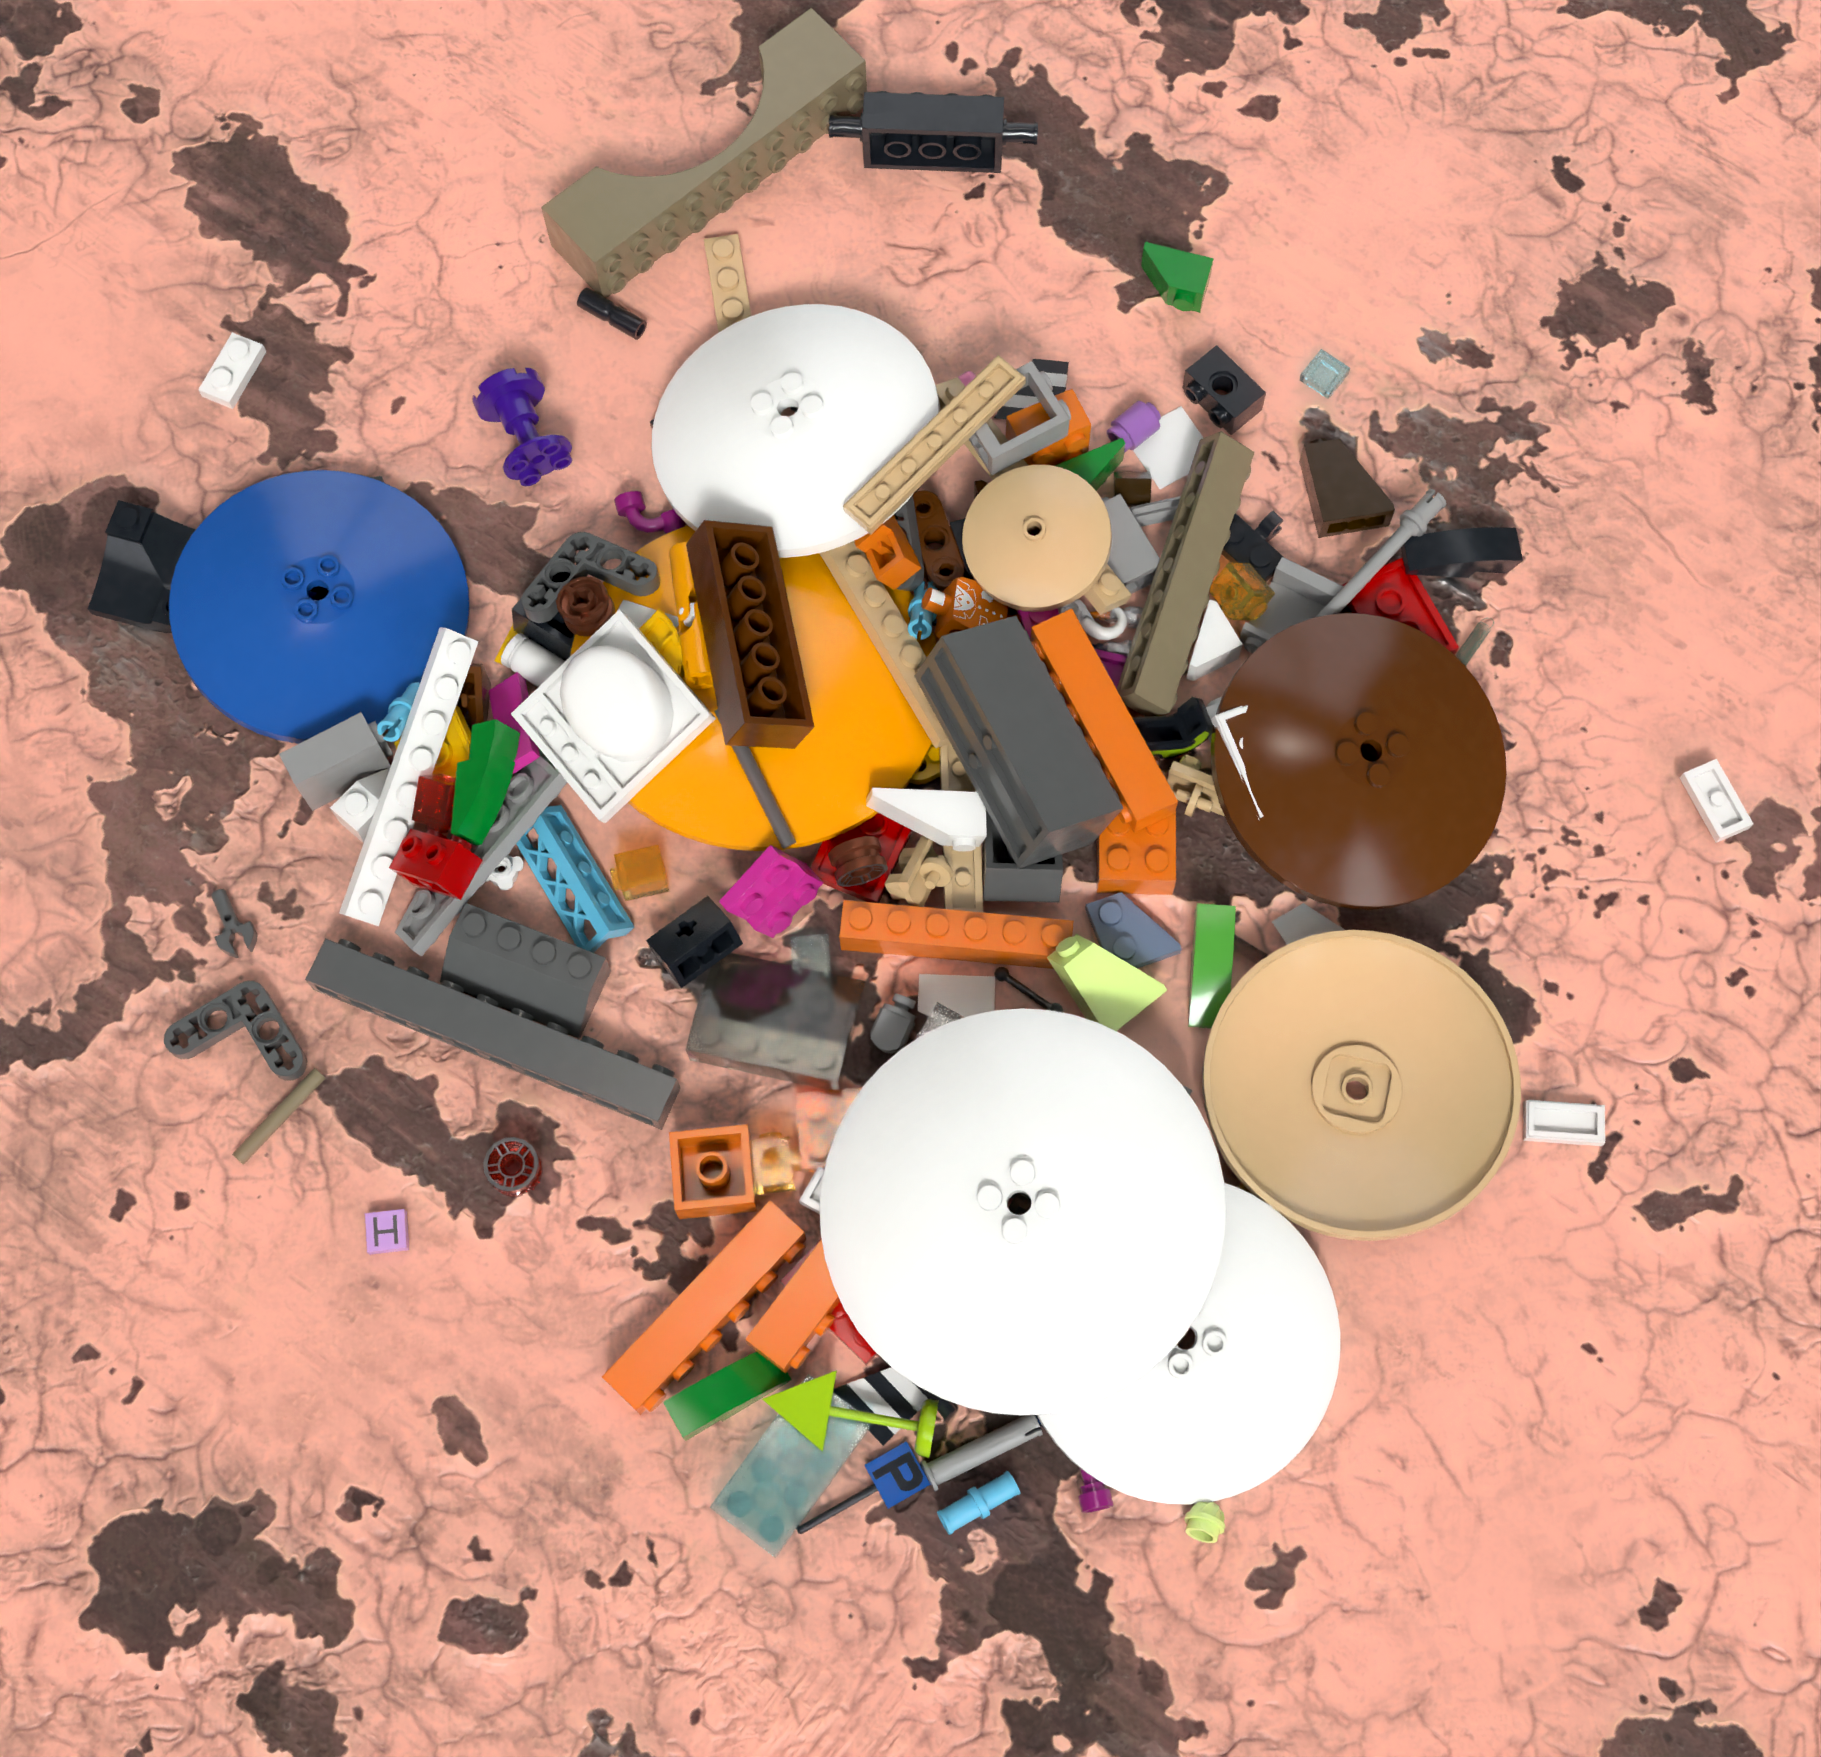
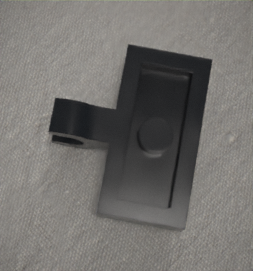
M1274 511L1270 512L1255 530L1235 513L1229 529L1231 532L1230 538L1222 551V555L1258 588L1262 587L1274 575L1275 569L1283 557L1268 543L1282 530V527L1279 525L1283 522V519Z

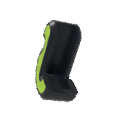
M1191 697L1177 709L1176 713L1171 715L1133 718L1152 755L1161 759H1169L1185 754L1204 743L1212 735V721L1203 700L1197 697Z

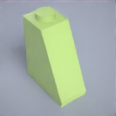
M1078 934L1061 941L1057 945L1056 951L1047 957L1084 1017L1115 1031L1119 1030L1167 991L1165 985Z

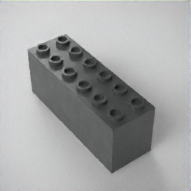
M1017 616L941 636L914 677L1018 869L1091 845L1122 811L1123 806L1120 803L1117 792L1110 785L1101 769L1099 760L1091 751L1080 726L1076 724L1066 706L1064 697L1058 692L1048 674L1046 665L1039 658L1027 631L1023 629Z

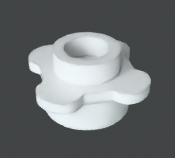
M507 855L489 875L486 882L491 881L501 890L511 889L518 877V872L524 867L523 860L519 856L511 857ZM500 866H504L505 870L499 872L498 868Z

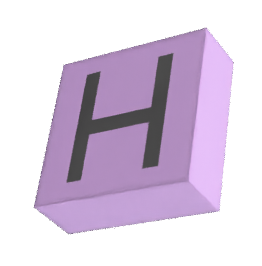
M405 1209L365 1213L368 1254L409 1250L408 1221Z

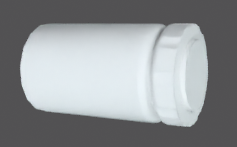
M523 633L515 635L510 640L501 657V663L504 666L511 668L515 673L518 672L537 687L565 662L531 639L529 640Z

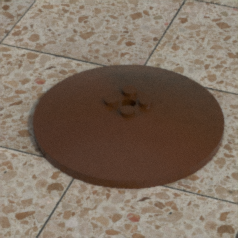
M1355 613L1325 615L1294 624L1275 634L1250 655L1232 677L1224 691L1216 715L1248 705L1246 713L1226 720V723L1244 763L1251 792L1263 817L1260 818L1242 774L1240 777L1217 727L1213 725L1211 769L1214 787L1227 823L1248 854L1280 883L1308 898L1336 907L1364 910L1392 908L1424 898L1449 884L1466 870L1487 844L1498 821L1505 795L1507 771L1503 736L1496 714L1478 681L1452 652L1435 639L1411 626L1385 617ZM1242 737H1243V743H1242V744H1243V749H1242V748L1240 747V745H1239V741H1240V739H1241ZM1362 744H1370L1376 749V761L1371 762L1362 757L1360 751Z

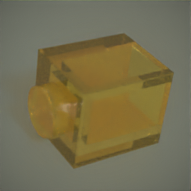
M659 845L614 854L616 867L610 868L614 890L621 889L625 901L670 892Z

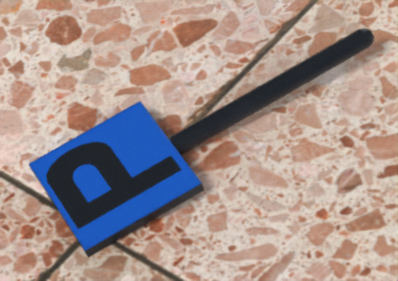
M907 1441L864 1465L874 1484L800 1525L797 1528V1532L799 1534L807 1532L877 1491L887 1509L931 1485Z

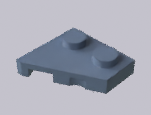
M1122 892L1086 904L1085 910L1099 946L1138 969L1181 954V945Z

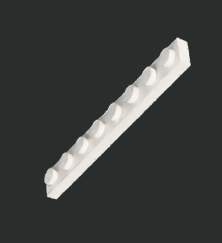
M439 628L344 897L340 914L379 926L397 873L389 869V866L396 856L401 842L407 836L410 829L414 827L479 641L447 628Z

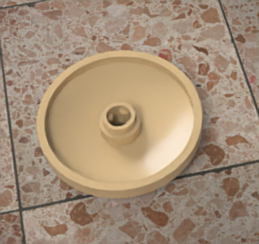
M1028 465L1001 474L980 491L967 512L963 526L962 544L969 570L984 592L997 602L1010 608L1042 612L1061 608L1074 602L1095 585L1109 560L1112 546V530L1103 500L1086 480L1061 467ZM1034 530H1039V531H1040V533H1039L1038 535H1035V536L1032 535V531H1034Z

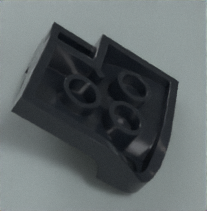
M118 500L105 531L107 534L106 547L99 577L87 608L90 613L157 632L172 633L169 619L171 582L180 555L196 529L159 515L151 508Z

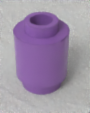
M1137 401L1111 422V427L1107 430L1108 438L1111 442L1123 438L1125 442L1124 453L1129 449L1134 450L1160 429V413L1150 402L1145 404L1142 401Z

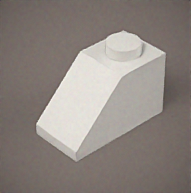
M390 768L357 780L330 807L338 821L363 843Z

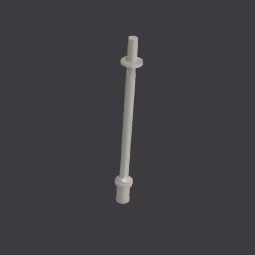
M1429 489L1411 510H1405L1400 515V527L1316 617L1339 614L1411 536H1422L1427 531V524L1446 506L1447 503L1444 497L1437 493L1433 498L1435 490Z

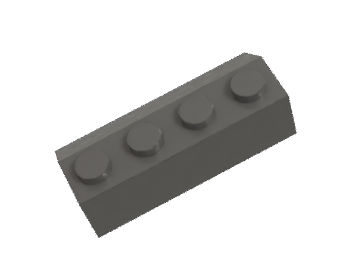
M465 903L449 936L440 983L442 984L443 980L455 983L464 989L463 993L475 998L478 994L488 996L497 1001L500 1008L510 1012L513 1008L523 1010L534 1017L533 1021L543 1025H547L548 1022L558 1024L569 1031L568 1035L580 1039L610 975L611 969L605 957Z

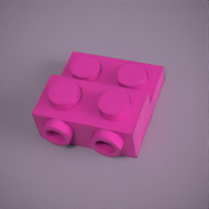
M770 845L720 899L719 903L727 912L745 919L754 930L774 938L776 934L790 926L793 916L802 906L808 904L816 897L819 887L824 882L806 863Z

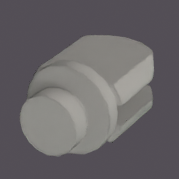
M897 993L894 994L892 999L895 1002L894 1006L884 1003L883 1008H880L870 1032L871 1040L877 1048L884 1053L890 1054L897 1053L906 1046L916 1018L915 1015L908 1012L909 1009L914 1008L916 1002Z

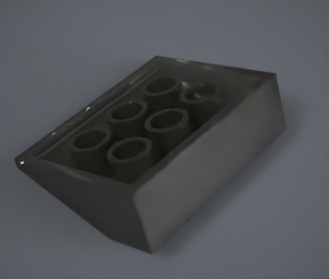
M730 953L709 970L694 1014L686 1046L690 1061L840 1092L866 982L864 980Z

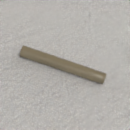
M314 1068L232 1155L244 1165L326 1078Z

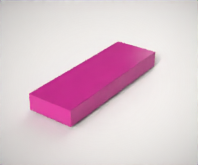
M518 672L489 690L493 719L499 720L520 733L513 774L540 757L538 746L511 715L529 697L526 679Z

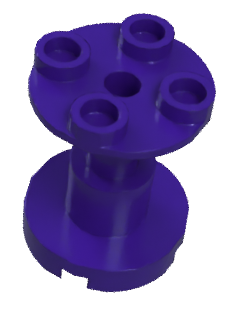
M526 367L527 373L518 374L515 368L505 369L484 380L478 387L481 393L478 397L473 395L472 402L482 420L501 422L506 433L516 436L519 446L507 456L503 470L508 478L519 480L522 486H532L541 479V476L554 470H562L572 463L570 455L572 445L565 436H539L535 425L538 423L539 417L534 407L542 400L545 392V387L538 372Z

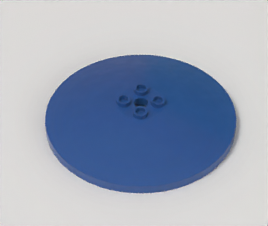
M330 470L301 471L269 478L245 488L219 505L203 520L185 545L175 567L169 597V619L177 652L188 676L202 695L221 713L239 725L260 735L300 744L362 712L368 724L375 721L378 725L388 714V708L392 701L401 697L409 684L421 682L439 628H447L466 636L470 611L468 584L459 553L447 532L432 514L413 498L384 482L359 474ZM317 586L324 587L329 591L328 595L322 600L309 598L308 592Z

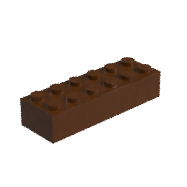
M704 520L686 543L725 745L795 749L815 726L773 527Z

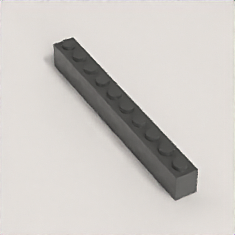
M325 938L305 979L313 990L660 1130L663 1129L680 1091L678 1080L674 1078L675 1073L668 1068L654 1064L651 1069L639 1064V1058L628 1052L618 1050L617 1054L604 1050V1045L593 1038L583 1036L581 1040L569 1036V1031L558 1024L548 1022L546 1026L533 1022L534 1017L523 1010L513 1008L511 1012L498 1008L499 1003L488 996L478 994L476 998L463 994L464 989L455 983L443 980L442 984H438L428 980L430 976L420 969L409 966L406 971L394 966L395 961L385 955L374 953L371 957L361 953V948L350 941L340 939L336 943Z

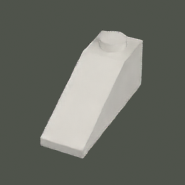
M872 788L866 798L867 807L942 846H953L955 851H972L979 847L987 837L986 808L977 792Z

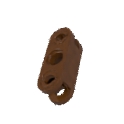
M926 490L917 491L912 497L914 499L924 578L927 586L931 582L938 591L943 592L955 578L965 576L964 564L938 496ZM936 542L943 545V547L933 550L928 548L927 545Z

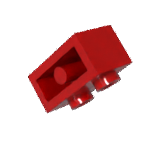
M410 829L407 836L401 842L389 869L414 886L461 900L483 860L472 853L470 850L473 846L460 837L452 835L449 840L446 836L433 829H428L426 833Z

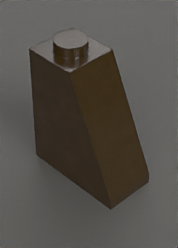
M1320 438L1304 444L1299 462L1318 538L1388 527L1395 511L1394 504L1340 439L1327 440Z

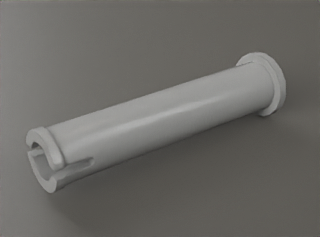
M1024 1415L929 1463L923 1460L921 1465L935 1492L938 1490V1485L1037 1436L1040 1437L1043 1433L1038 1428L1040 1425L1035 1415Z

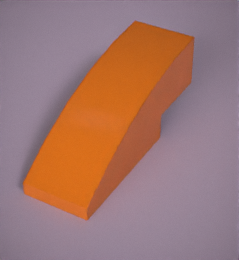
M894 515L881 524L872 534L867 533L861 538L854 540L855 546L866 553L876 579L894 590L922 568Z

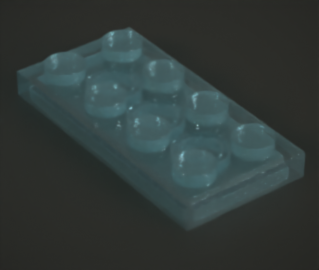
M808 1374L802 1381V1383L810 1381L814 1378ZM833 1393L831 1406L856 1410ZM778 1414L711 1504L710 1508L776 1558L873 1424L829 1416L822 1452Z

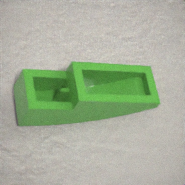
M1197 903L1194 913L1193 950L1191 953L1188 1027L1212 1028L1222 1004L1231 992L1236 906Z

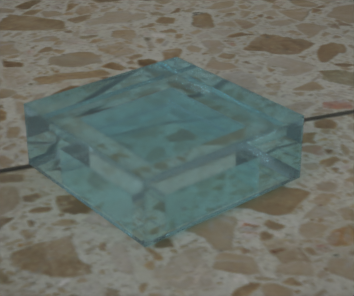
M1321 349L1301 373L1300 381L1329 399L1348 376L1350 367Z

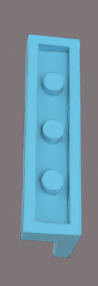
M562 805L547 806L534 825L526 831L516 845L576 946L594 953L607 939L626 936L634 928V925ZM533 827L539 835L538 849L533 848L526 836ZM548 858H552L557 866L556 879H552L547 871ZM566 888L571 889L575 896L574 910L570 909L565 902ZM584 919L590 921L597 933L590 941L584 934Z

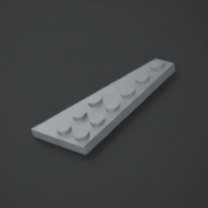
M542 756L512 774L503 804L482 845L475 846L471 844L473 847L470 851L483 861L462 899L459 900L426 889L416 892L395 933L411 950L420 956L436 942L438 936L453 918L461 912L465 903L486 882L489 875L511 852L515 844L534 825L541 813L567 784V781L558 770ZM450 830V832H449L448 835H447V838H448L449 840H450V838H451L452 835H453V834H451V830Z

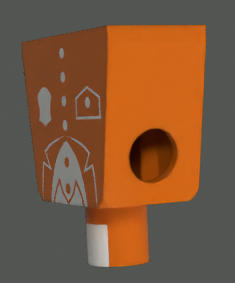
M964 577L955 578L943 592L931 587L928 588L921 603L923 609L937 614L935 634L939 639L947 634L1006 619L1008 613V606L990 597L975 580Z

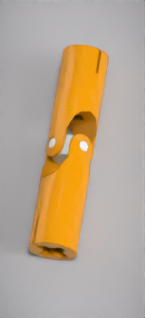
M681 542L670 548L669 557L679 622L685 683L690 688L706 689L713 686V680L686 547L687 542Z

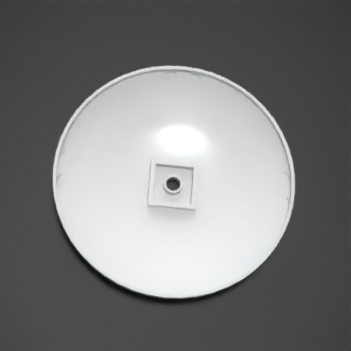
M1020 1008L970 1015L946 1023L920 1036L902 1048L876 1071L849 1106L833 1139L822 1179L820 1228L825 1261L843 1308L858 1332L882 1359L918 1387L966 1408L994 1414L1041 1415L1076 1409L1100 1401L1126 1388L1147 1374L1178 1344L1200 1313L1218 1270L1225 1237L1226 1200L1219 1156L1211 1133L1198 1107L1183 1085L1165 1065L1145 1048L1125 1035L1098 1022L1052 1010ZM1025 1193L1031 1198V1207L1028 1212L1016 1215L1009 1211L1008 1200L1013 1194Z

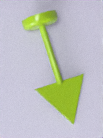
M837 1370L762 1399L822 1452L829 1416L917 1431L915 1452L921 1457H930L939 1400L927 1399L922 1403L919 1421L831 1406Z

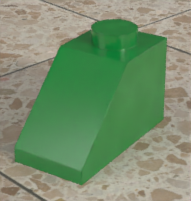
M1145 242L1141 267L1165 304L1174 306L1181 311L1200 313L1211 277L1214 258Z

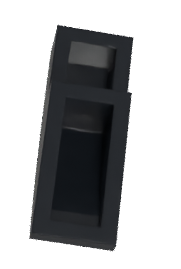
M1483 527L1432 532L1422 536H1411L1401 547L1405 573L1408 575L1469 578L1475 572L1507 574L1523 561L1516 528Z

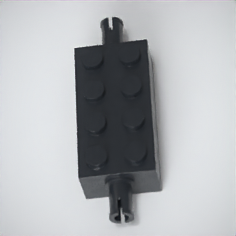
M877 91L864 92L863 113H861V117L830 115L829 138H860V142H863L864 168L1001 173L1002 147H1006V143L1037 145L1038 122H1007V118H1003L1004 97H994L987 94L964 96L954 93L935 95L920 92L907 94Z

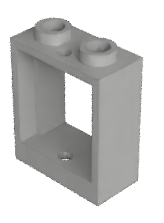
M1033 361L1016 370L1026 378V384L1022 388L1030 386L1050 417V420L1000 445L987 423L969 438V441L991 475L1068 436L1069 421L1071 420L1070 410L1062 399L1057 400L1052 392L1053 387L1048 375L1044 371L1039 372Z

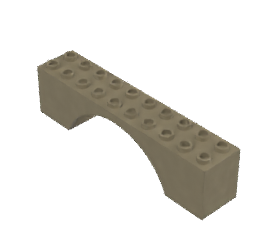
M812 8L758 47L763 84L762 95L750 123L742 134L724 151L696 167L660 176L623 175L596 166L541 207L551 246L596 293L607 298L611 294L620 292L627 282L639 273L647 272L656 260L666 253L675 251L684 239L692 233L700 232L707 225L708 221L719 213L728 211L736 200L744 194L756 190L760 183L772 173L781 171L789 160L797 154L809 150L817 139L825 133L829 134L830 115L849 116L858 113L863 108L864 92H867L865 59Z

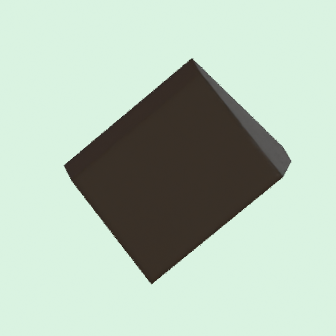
M1114 472V496L1121 494L1128 507L1150 503L1152 482L1150 472Z

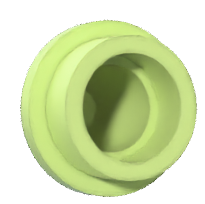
M1197 1502L1185 1515L1184 1521L1187 1524L1186 1534L1201 1542H1217L1219 1534L1224 1533L1225 1530L1224 1513L1214 1502Z

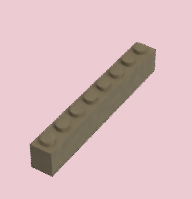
M1222 431L1199 440L1117 686V691L1124 704L1144 716H1159L1170 713V710L1176 703L1177 688L1181 676L1188 667L1187 658L1192 643L1196 640L1199 633L1198 624L1202 612L1209 602V590L1213 578L1219 571V560L1223 548L1230 538L1231 532L1229 529L1234 514L1241 504L1240 496L1244 483L1251 473L1250 465L1255 452Z

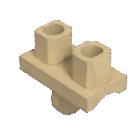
M1186 754L1179 763L1173 761L1167 782L1176 799L1188 804L1185 815L1192 817L1195 809L1199 808L1209 813L1212 811L1224 816L1214 787L1213 776L1200 771L1202 763L1199 759Z
M921 836L915 848H903L899 856V866L902 874H890L885 882V886L893 900L906 899L909 906L923 907L935 886L943 887L950 883L953 870L948 864L947 857L936 854L932 846V840Z

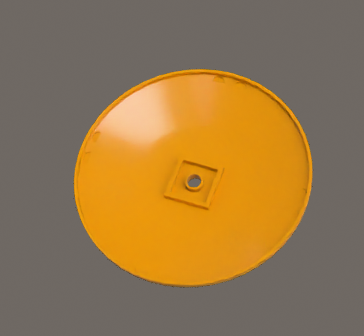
M685 526L667 533L635 552L654 562L660 576V586L654 593L640 597L607 582H603L608 595L614 603L615 613L622 601L627 600L655 610L659 608L664 613L677 616L669 550L677 543L689 541L695 533L691 527ZM820 553L800 557L779 558L815 727L795 749L749 747L796 843L782 849L732 746L725 745L722 727L714 712L718 709L714 686L706 689L690 688L716 719L628 802L639 813L674 833L704 844L748 851H765L772 845L779 850H786L829 840L856 828L878 813L866 806V798L872 788L904 789L917 773L932 742ZM883 584L908 625L910 622L908 607L914 596L910 591L894 590ZM918 631L916 640L926 657H928L936 645L933 632H931L928 638L921 640L922 631ZM575 634L570 656L591 636H578Z

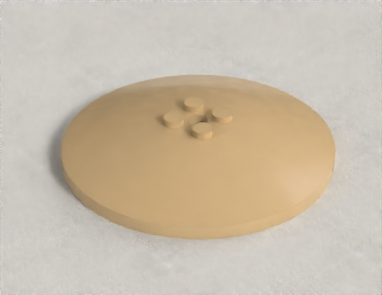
M1341 930L1311 935L1274 951L1258 962L1240 979L1222 1004L1209 1034L1202 1068L1203 1099L1209 1127L1218 1149L1239 1181L1254 1196L1269 1204L1288 1221L1310 1231L1347 1240L1376 1241L1409 1236L1432 1228L1466 1207L1497 1173L1509 1151L1519 1119L1521 1078L1518 1059L1504 1020L1491 999L1463 969L1435 950L1404 937L1377 931ZM1351 1081L1362 1083L1366 1088V1097L1361 1100L1352 1099L1346 1092V1084Z

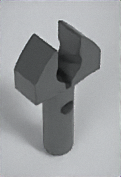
M224 889L214 891L211 896L224 926L222 934L215 936L218 947L229 956L239 958L236 949L233 947L235 933H238L244 937V942L250 952H253L258 937L254 925L250 921L245 924L238 922Z

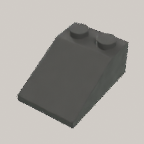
M986 810L987 837L982 842L983 901L1059 902L1063 875L1062 854L1018 869Z

